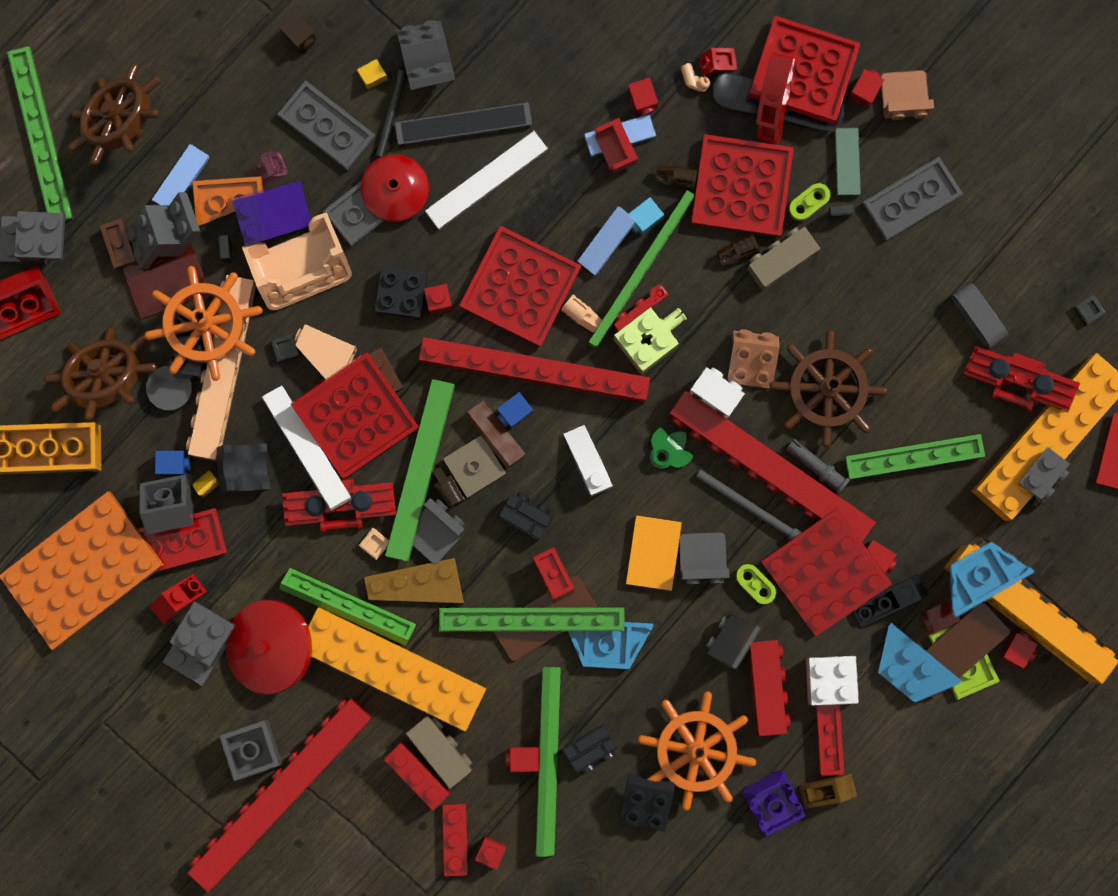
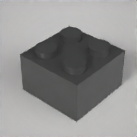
M186 475L140 483V516L147 534L193 525L192 492Z
M268 720L220 736L234 781L282 764Z

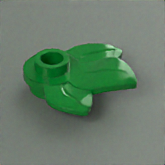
M659 428L651 438L653 450L650 454V461L653 466L659 469H664L668 466L680 468L692 460L693 455L683 450L686 444L685 432H674L667 435L662 428ZM660 453L666 457L663 462L657 459V455Z

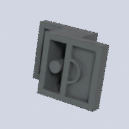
M429 20L424 22L423 25H408L402 27L401 30H397L411 90L455 80L441 21Z
M178 192L170 205H144L127 229V237L131 242L134 258L137 260L140 269H148L157 257L182 256L199 234L200 229L187 192Z
M17 211V217L2 216L0 262L46 264L47 260H63L66 215L64 213Z
M194 601L172 637L170 643L173 646L163 663L204 686L226 650L225 642L236 625Z

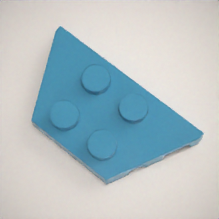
M989 542L949 565L953 616L957 617L1029 576L1034 573L1033 569L1016 560L1017 558L1011 554L1004 552L993 542Z
M625 622V631H568L584 667L630 669L652 630L653 624Z
M891 623L889 625L878 673L914 703L960 684L962 680L894 624Z

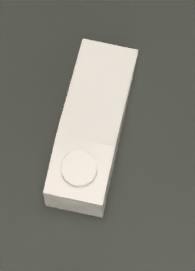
M585 425L564 433L563 435L590 497L611 489L613 485Z

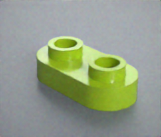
M820 183L809 187L791 202L789 206L790 216L796 221L808 219L828 202L830 198L828 187ZM815 193H819L821 195L820 200H816L814 198ZM802 207L804 209V213H798L796 211V208Z
M746 564L737 570L736 580L738 584L757 603L768 604L774 600L776 596L774 585L755 566ZM745 572H749L751 574V579L749 581L743 578V574ZM764 588L767 590L766 597L760 596V589Z

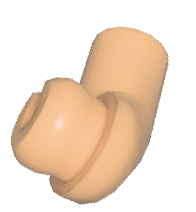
M691 64L680 67L685 83L689 88L702 92L709 87V79L707 77L695 76Z

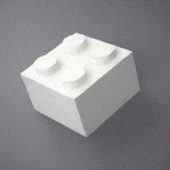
M706 367L689 393L727 419L745 393L741 391L743 388L734 381L729 383L722 378L723 374L712 367L710 370Z
M856 656L806 658L808 705L859 703Z

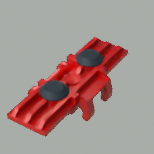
M975 346L963 373L965 376L995 386L992 399H1002L1024 407L1028 412H1032L1036 402L1068 413L1080 386L1079 382L1048 372L1045 369L1046 364L1017 353H1014L1013 357H1006ZM1011 384L1028 389L1031 400L1006 392L1002 388L1003 386L1010 387Z
M354 478L342 480L341 482L351 496V500L332 511L318 490L282 493L285 526L320 523L321 533H326L327 530L358 527V530L363 529V518L396 515L393 482L354 486ZM348 510L356 512V518L326 521V514Z

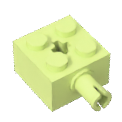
M650 307L614 335V341L641 375L678 347L679 343L671 334V330L687 319L684 313L680 315L682 311L679 308H676L675 311L662 320L659 319ZM642 337L650 338V345L647 343L641 344Z

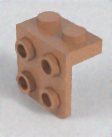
M924 71L884 73L881 76L884 79L881 85L884 119L900 120L913 116L914 118H924L933 111L934 101L933 99L928 100L927 79Z
M744 329L733 331V348L728 371V382L734 381L740 385L769 388V384L774 381L780 348L779 337L772 333L756 334Z

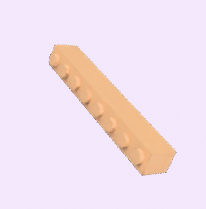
M238 277L229 291L241 310L252 307L256 283L254 280ZM222 302L215 316L231 312L225 302ZM250 317L243 319V332L240 338L243 342H245ZM233 321L216 326L230 334ZM211 333L214 349L225 342ZM236 348L227 356L217 360L220 372L219 380H212L208 364L207 369L202 371V392H198L196 397V405H198L197 415L193 414L191 420V428L194 429L192 437H188L186 450H189L188 454L192 457L218 461L217 447L223 445L242 352Z

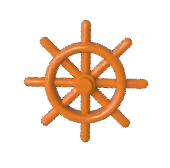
M189 266L187 268V275L190 286L181 289L172 298L158 290L152 292V297L166 306L163 315V328L147 331L144 334V338L146 340L167 338L171 347L178 353L169 367L171 374H176L184 361L188 359L194 362L208 363L211 378L217 381L220 379L217 360L227 356L234 348L248 356L255 354V349L241 341L240 338L243 332V319L260 315L262 308L255 306L240 309L237 301L229 293L238 279L236 273H230L222 287L213 284L199 283L195 267ZM202 295L214 296L215 298L205 311ZM192 297L195 305L194 311L182 305ZM222 302H225L231 310L229 313L214 316ZM176 312L190 320V322L174 325ZM233 321L230 334L216 326ZM193 330L184 345L176 337V334ZM211 333L225 342L214 349ZM200 336H202L205 351L192 350Z
M709 691L703 694L700 711H691L678 715L669 700H663L661 706L671 721L664 727L659 738L640 735L637 739L641 745L657 748V757L661 770L647 780L660 782L667 777L675 785L685 789L681 805L683 811L690 810L694 792L707 791L713 788L717 789L726 803H730L733 797L723 782L729 777L735 764L748 767L756 765L754 758L737 755V745L733 735L734 731L748 722V718L742 715L727 725L720 718L710 714L712 693ZM698 721L695 739L685 726V723ZM707 723H710L719 731L704 740ZM676 729L686 744L669 741ZM721 740H725L727 752L709 749ZM667 750L685 754L669 763ZM707 758L724 761V765L718 773ZM690 762L687 780L675 773L676 770ZM699 764L709 779L696 781Z

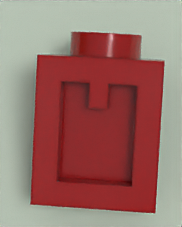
M710 48L700 55V67L702 68L703 76H709L712 73L735 72L737 64L734 48Z

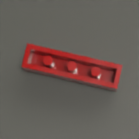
M778 640L752 642L748 648L757 736L787 734V728H790L789 714H785L784 705H788L787 691H783L782 682L786 680L784 667L780 668V658H783L782 644L778 645Z

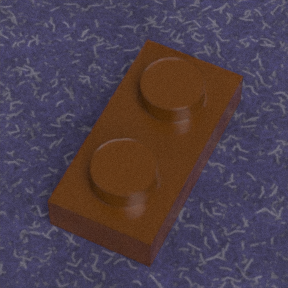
M118 219L100 225L114 269L117 270L137 263L123 220Z
M382 347L370 353V357L395 393L402 390L403 386Z

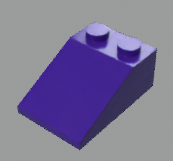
M301 181L234 197L232 200L245 245L308 227L311 220Z

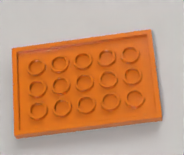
M108 491L0 575V579L51 650H55L158 571L164 564L113 494Z

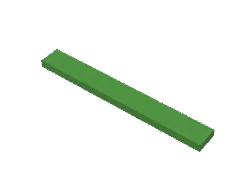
M28 46L8 51L7 54L46 212L64 213L66 215L65 221L73 220L31 48Z
M688 190L590 339L588 345L593 349H597L692 203L694 194Z
M432 379L388 543L386 557L409 562L455 385L452 383Z
M439 608V631H625V608Z
M560 667L542 668L536 856L540 857L554 855Z

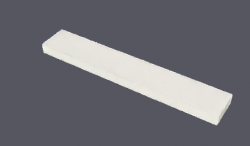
M533 131L425 210V212L440 230L548 151V148Z
M283 386L262 396L263 401L330 510L332 511L350 501L351 496L322 449L290 405L292 401Z

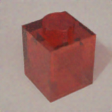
M945 600L922 611V623L927 631L930 630L931 633H936L961 621L959 616H953L951 600Z

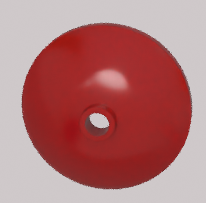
M393 154L378 158L369 165L361 180V196L365 206L374 216L388 222H402L417 215L424 207L429 194V183L423 168L413 159L403 155ZM396 181L398 183V186L396 188H391L389 186L390 183Z

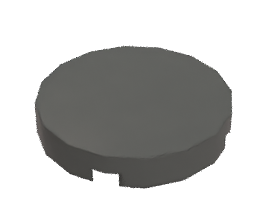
M169 366L160 367L149 376L146 383V393L150 402L156 408L164 411H176L183 408L190 401L193 390L191 380L174 377L169 372Z

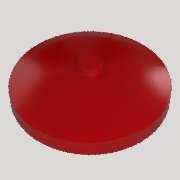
M262 600L244 607L233 619L232 624L236 626L226 641V656L232 673L243 686L257 693L273 694L290 689L304 676L311 659L312 640L305 620L292 606L281 601Z

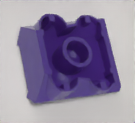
M774 771L773 774L750 786H745L742 792L763 835L766 837L805 817L794 789L783 771Z

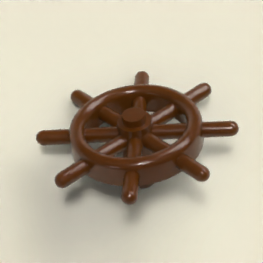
M133 63L130 65L125 78L115 79L106 83L104 78H98L96 83L99 89L91 96L84 109L74 110L71 113L73 119H80L81 135L69 144L68 149L71 152H75L88 142L95 148L90 159V163L93 166L99 164L104 151L114 150L123 146L127 152H131L133 150L131 139L138 140L142 136V126L146 119L159 116L157 109H150V97L148 94L161 83L159 76H154L141 86L134 80L139 67Z
M109 327L106 330L104 340L92 342L81 349L75 344L70 343L67 346V350L72 356L64 365L62 373L48 374L44 377L46 383L61 382L62 389L65 392V395L51 405V410L57 412L72 402L77 406L86 408L84 418L87 421H91L98 407L109 405L120 398L127 404H132L134 397L128 392L135 385L139 374L155 372L157 369L154 363L140 364L135 355V352L148 342L144 335L140 336L130 345H127L122 341L114 340L115 329ZM109 355H116L108 361ZM124 360H127L126 366L117 367ZM84 366L87 367V370L80 371ZM76 380H83L74 387V383ZM92 386L90 392H88V393L84 392L85 390H87L89 387Z
M833 330L826 332L825 349L815 351L806 357L794 344H789L787 351L799 364L794 369L790 382L773 381L769 384L771 390L789 391L791 402L797 411L784 423L785 429H792L802 419L813 425L823 427L822 445L826 448L831 446L832 427L844 425L851 420L862 432L869 433L871 428L859 413L863 409L868 395L884 396L888 393L886 387L868 386L866 373L861 366L873 354V350L869 347L865 348L856 358L843 351L835 350V332ZM825 360L824 376L812 365L813 363ZM834 361H838L846 366L836 376H834ZM806 370L817 383H800L804 371ZM853 373L857 385H841ZM800 392H817L807 403L803 402ZM840 394H857L853 406ZM824 399L823 416L812 412L811 410ZM833 400L845 412L844 414L832 417Z

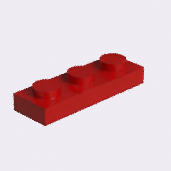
M840 704L815 705L820 776L844 775Z
M443 804L444 876L468 875L466 804Z

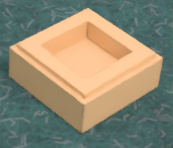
M372 528L359 546L378 560L387 549L389 540Z

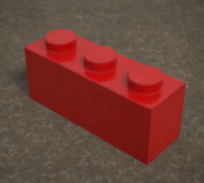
M401 742L384 759L432 810L451 793L404 742Z

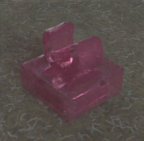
M266 152L260 156L262 161L257 166L258 168L265 167L266 173L262 175L263 178L282 177L288 173L280 152Z

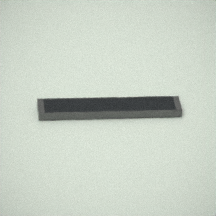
M529 102L395 122L398 146L532 126Z

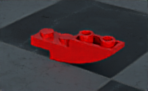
M776 52L771 54L757 114L756 124H759L758 139L778 144L781 140L786 101L790 97L794 57Z

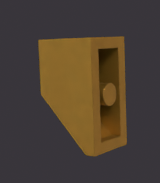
M851 774L833 776L799 785L804 809L842 803L857 797Z

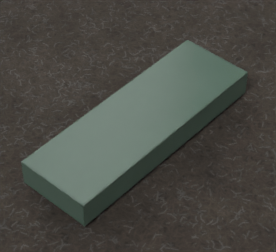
M836 128L837 197L860 196L858 128Z

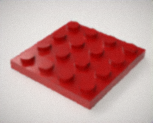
M774 16L748 97L760 100L767 68L773 52L794 57L790 97L786 101L785 109L835 125L860 43Z
M704 134L691 224L781 237L794 147Z
M500 226L459 307L542 347L582 265Z
M367 351L290 403L343 479L419 428Z
M838 508L761 561L815 636H818L892 585V582Z

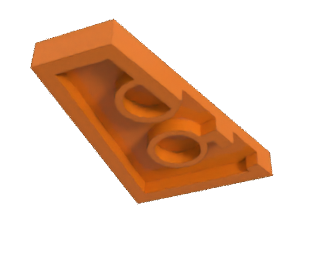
M262 177L193 181L195 217L198 226L236 212L232 201L233 198L263 190Z

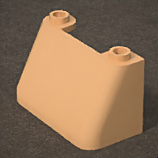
M327 212L313 217L308 224L310 232L269 249L263 242H255L242 247L256 286L269 309L278 310L342 284L351 278L352 271Z

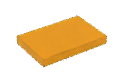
M636 516L626 584L672 591L682 522Z

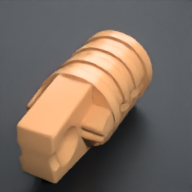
M574 294L561 309L572 320H575L577 324L582 325L593 333L603 321Z

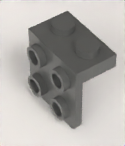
M1047 447L1018 485L1037 498L1033 503L1035 507L1039 503L1044 505L1055 491L1052 486L1055 485L1058 488L1069 474V471L1066 469L1070 463Z
M430 498L424 504L426 508L421 514L413 546L432 563L437 564L467 531L463 528L465 523L458 516L454 515L451 517L445 512L448 508L439 499L434 502Z
M723 533L680 535L681 580H687V584H701L702 579H710V583H724V579L729 578V568H727L726 540Z

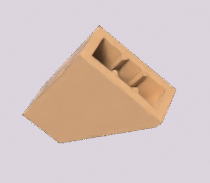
M304 325L303 329H299L294 339L297 342L296 347L325 379L350 363L357 351L355 346L308 325Z

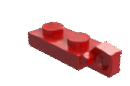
M661 284L652 288L648 299L644 300V298H641L632 306L634 309L628 314L623 312L615 319L616 323L613 329L618 333L650 307L654 309L669 294Z

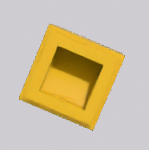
M377 59L357 69L367 89L387 80V75Z
M209 470L193 483V487L199 496L205 497L219 485V480Z

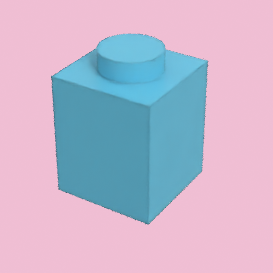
M650 197L629 213L637 220L631 229L635 233L639 232L641 236L664 218L663 212Z

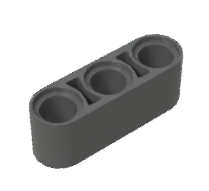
M968 283L951 295L953 303L987 349H991L1008 337L1006 328L973 283Z

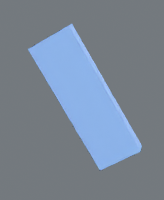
M649 115L622 123L631 145L656 137ZM594 131L584 134L591 157L602 154L595 139Z
M189 144L152 200L158 205H170L178 192L188 191L210 157Z
M617 207L578 262L594 275H597L637 220L621 207Z

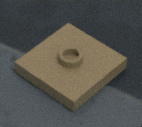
M479 436L443 459L467 498L506 475V472L482 436Z

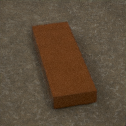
M484 401L467 411L465 414L467 419L506 468H509L526 455Z

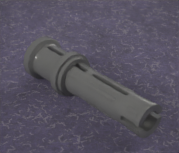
M796 439L787 447L786 451L819 476L820 482H825L835 491L837 496L850 481L849 478L845 479L836 472L833 465L828 466Z

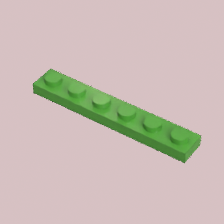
M981 434L851 455L844 458L848 478L856 479L983 458L985 453Z
M291 568L280 584L279 589L405 646L416 624Z

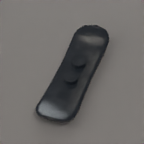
M733 73L718 75L714 83L713 97L720 106L737 112L752 115L758 114L760 100L748 97L754 79ZM841 104L835 125L785 109L784 122L815 130H833L840 125L843 119L844 104Z

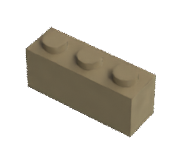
M806 227L800 230L798 228L793 229L786 235L787 239L782 243L779 240L768 247L769 251L762 256L759 253L749 260L751 264L747 270L762 291L819 252L821 248Z
M428 715L406 734L447 786L452 788L473 770L470 767L473 763L465 753L461 755L457 751L456 747L458 744L450 734L446 737L441 731L444 727L436 717L431 718Z

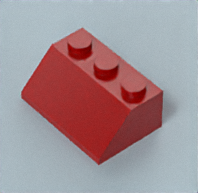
M38 265L0 281V340L61 314L49 283Z

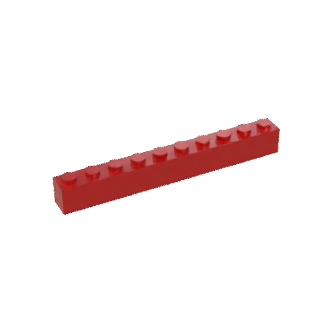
M423 337L419 358L421 364L640 403L646 402L650 377L425 337Z
M687 391L683 393L668 415L672 418L670 421L681 429L684 426L690 430L689 434L700 442L703 439L709 443L708 448L718 455L722 452L729 457L727 459L729 463L737 468L742 466L748 470L746 474L756 481L761 479L766 483L765 487L774 494L779 492L784 495V500L793 507H796V505L804 509L803 514L810 519L815 520L817 518L820 520L838 508L862 542L876 523Z
M344 699L336 708L338 713L332 719L328 716L319 726L322 730L316 736L311 734L303 743L306 747L300 753L296 751L287 760L290 764L283 771L280 768L271 777L273 782L267 788L264 785L255 794L257 797L252 805L247 803L238 812L241 815L236 822L231 820L222 829L225 834L219 840L215 837L206 846L209 851L203 857L198 855L190 863L192 869L188 874L207 892H210L373 718L354 699L349 701Z

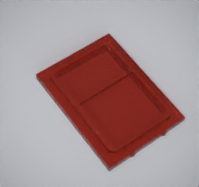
M192 243L182 256L157 257L148 269H140L138 262L122 268L141 319L166 309L164 304L152 297L153 291L158 290L172 298L181 289L190 286L187 275V268L189 266L195 267L199 283H206L201 270L202 267L199 265ZM193 297L186 300L184 303L193 300Z

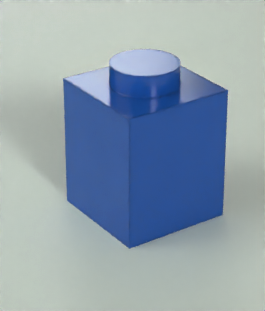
M518 392L497 409L499 413L497 418L504 427L509 425L513 429L533 413V409Z
M156 451L155 474L159 476H187V470L191 469V458L187 457L185 451Z

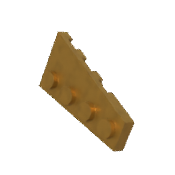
M455 558L442 560L437 564L428 563L364 577L369 600L464 603Z

